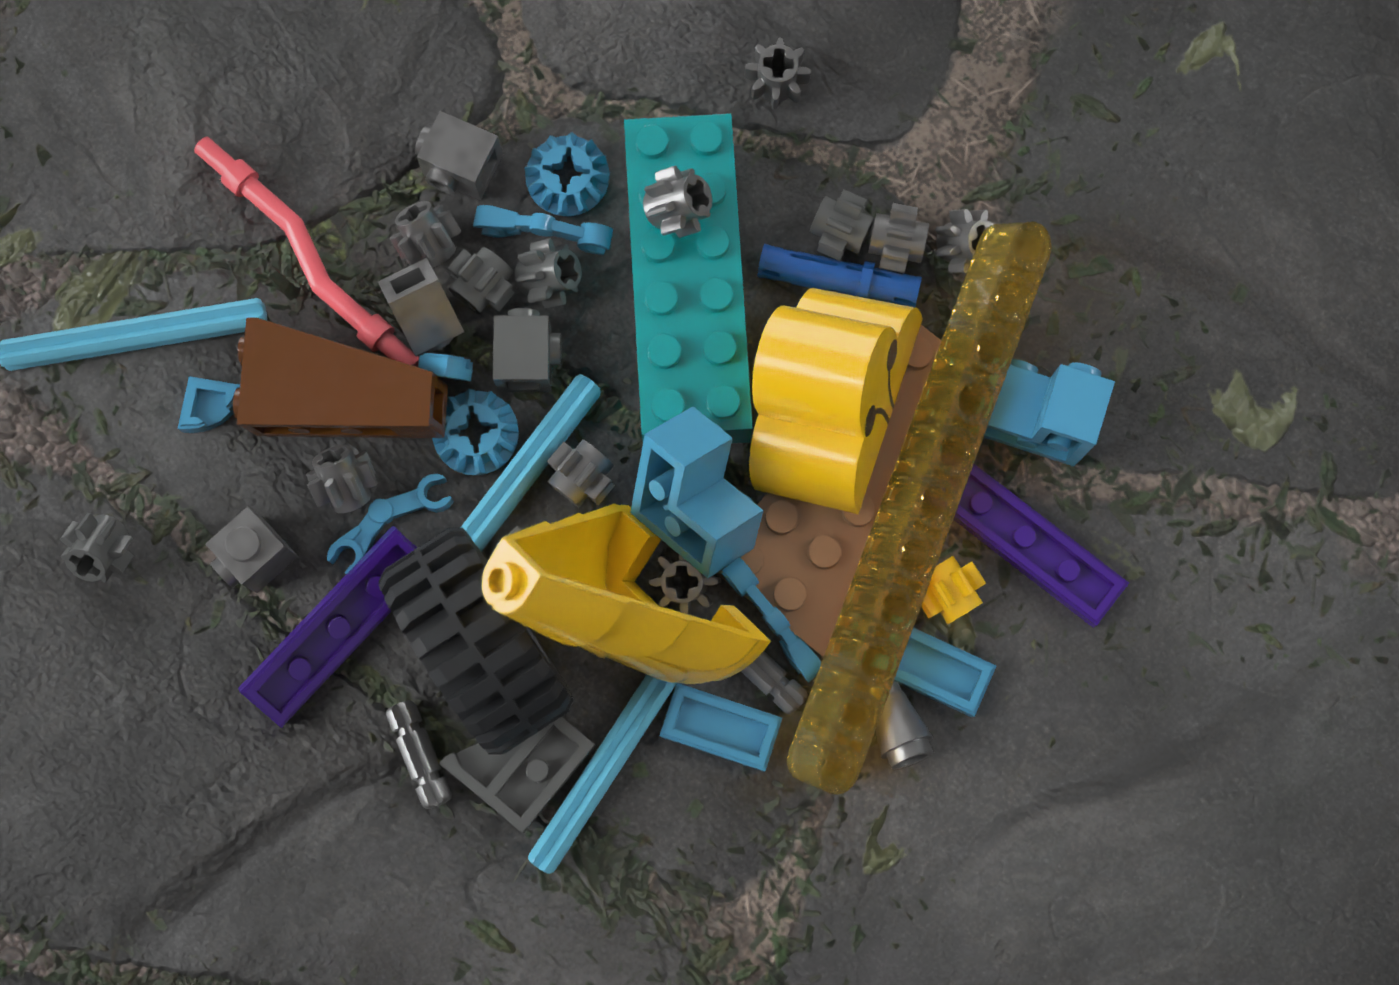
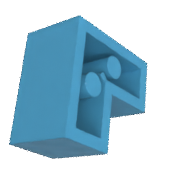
M1009 359L1006 363L997 361L989 374L971 433L1074 467L1097 443L1115 381L1101 377L1102 372L1099 369L1083 363L1074 362L1070 363L1069 366L1060 364L1053 375L1047 377L1038 374V368L1025 361Z
M692 406L645 433L630 513L708 579L738 557H742L754 549L764 510L757 506L750 497L740 492L724 479L733 438L723 431L719 425L713 423Z

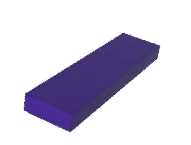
M956 449L950 453L919 493L1093 628L1099 624L1129 584L1128 581Z
M392 526L238 687L239 692L282 728L391 612L378 582L385 568L417 549V547L396 527Z

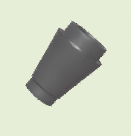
M898 682L881 685L867 694L871 702L870 707L882 759H888L891 769H900L915 764L933 754L929 743L933 736L905 693L901 690Z

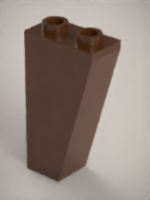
M246 318L245 335H242L238 342V359L242 366L240 387L235 390L233 396V411L237 418V425L256 436L445 438L448 385L435 373L260 318Z

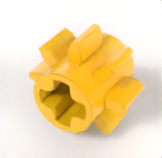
M952 556L918 577L926 590L916 595L915 598L928 618L940 612L946 623L950 624L983 603L975 590L985 585L986 582L973 561L961 568L955 557Z

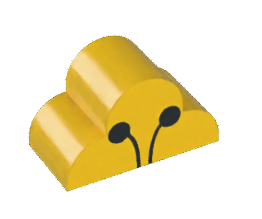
M810 288L804 293L797 307L782 305L772 313L759 342L752 380L753 402L758 417L751 441L749 472L751 483L755 490L859 514L923 320L918 308Z

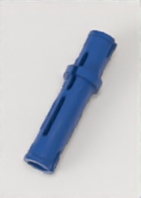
M764 244L757 278L778 280L807 288L823 289L914 308L922 279L920 276L900 274L875 268L874 262L865 261L864 265L848 263L809 253L786 250L769 244Z

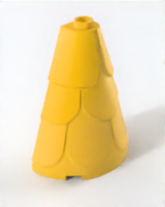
M611 504L585 514H574L552 524L544 521L502 538L484 569L482 578L483 593L486 601L493 606L494 610L561 644L579 646L600 658L607 657L662 681L701 684L724 680L753 663L771 642L734 605H721L711 621L660 607L635 583V580L661 539L630 513L631 507L629 505Z

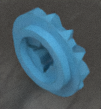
M570 132L567 136L560 137L550 135L545 143L538 148L532 149L531 157L525 167L526 185L532 199L545 211L559 216H575L589 211L601 201L609 185L610 174L606 155H603L592 139L586 140L577 137L573 132ZM567 156H571L575 171L582 172L583 174L581 176H573L570 184L567 185L566 192H563L559 175L551 172L562 169L564 162L567 161Z
M468 389L466 392L455 397H448L445 438H432V441L441 460L451 469L466 475H484L499 469L511 458L518 443L519 427L510 405L492 391L484 392ZM470 412H474L482 426L497 428L490 429L488 433L481 435V443L478 444L479 453H475V448L467 436L454 434L468 428L469 419H471Z

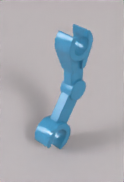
M490 205L477 206L473 227L482 228L481 234L485 236L501 238L519 235L521 232H531L545 237L556 236L578 242L577 247L580 250L598 255H604L605 249L610 250L613 229L603 224L583 223L580 227L557 221L553 216L544 213H533L532 216L519 215L517 212Z
M429 474L419 482L415 490L388 499L374 500L360 524L330 546L327 552V561L334 564L343 550L353 549L356 553V559L345 571V574H347L372 548L375 538L382 528L393 521V519L424 508L435 513L449 509L454 503L451 496L442 498L437 502L427 499V492L430 487L446 483V478L440 474Z
M738 557L722 570L723 573L721 574L736 593L741 597L746 594L763 615L762 618L776 636L780 637L779 643L783 652L798 674L801 673L808 683L825 669L824 665L812 649L790 630L789 627L791 625L783 613L776 606L773 607L756 587L759 581L748 565Z

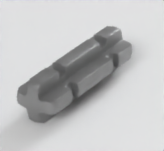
M764 651L753 663L741 671L765 695L770 693L774 697L772 702L785 714H793L807 699V691L794 679L789 681L785 677L787 672Z
M408 700L390 707L386 710V716L392 732H398L399 734L396 742L411 780L418 782L419 787L415 790L421 805L425 809H432L448 802L452 797V793L446 778H440L438 772L442 768L426 728H420L419 723L422 721L416 704Z

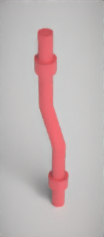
M208 136L202 138L196 144L194 152L221 175V183L237 197L245 196L285 232L311 290L358 331L357 338L372 352L379 350L389 359L418 367L419 356H415L414 352L393 334L395 331L394 327L379 314L372 316L330 279L302 218L258 180L259 174L244 160L233 159Z

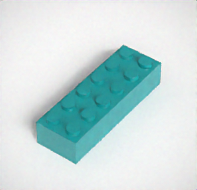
M732 114L624 119L642 442L644 441L645 433L693 406L733 438L732 444L751 443L753 426ZM675 165L680 172L693 168L695 175L701 176L707 182L712 194V207L709 211L711 213L710 217L698 220L701 231L680 238L676 232L663 236L661 229L656 228L649 222L643 207L646 193L645 187L657 183L655 172Z

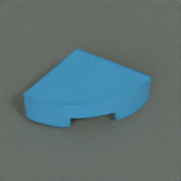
M424 353L419 356L418 368L431 371L442 378L471 381L473 362H471V359L458 356Z
M189 376L178 429L184 433H199L223 424L234 414L233 396L235 390L240 385Z

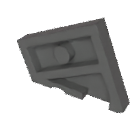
M560 717L505 754L490 755L477 743L460 752H454L445 756L439 764L520 832L525 833L596 745L564 718Z

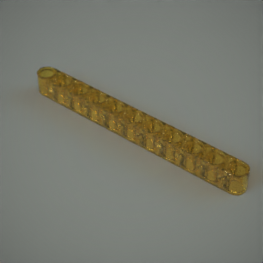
M1029 221L993 224L984 230L979 239L791 743L787 763L792 776L800 782L829 794L839 795L847 792L854 786L862 769L1050 258L1052 249L1051 238L1047 229L1040 223Z

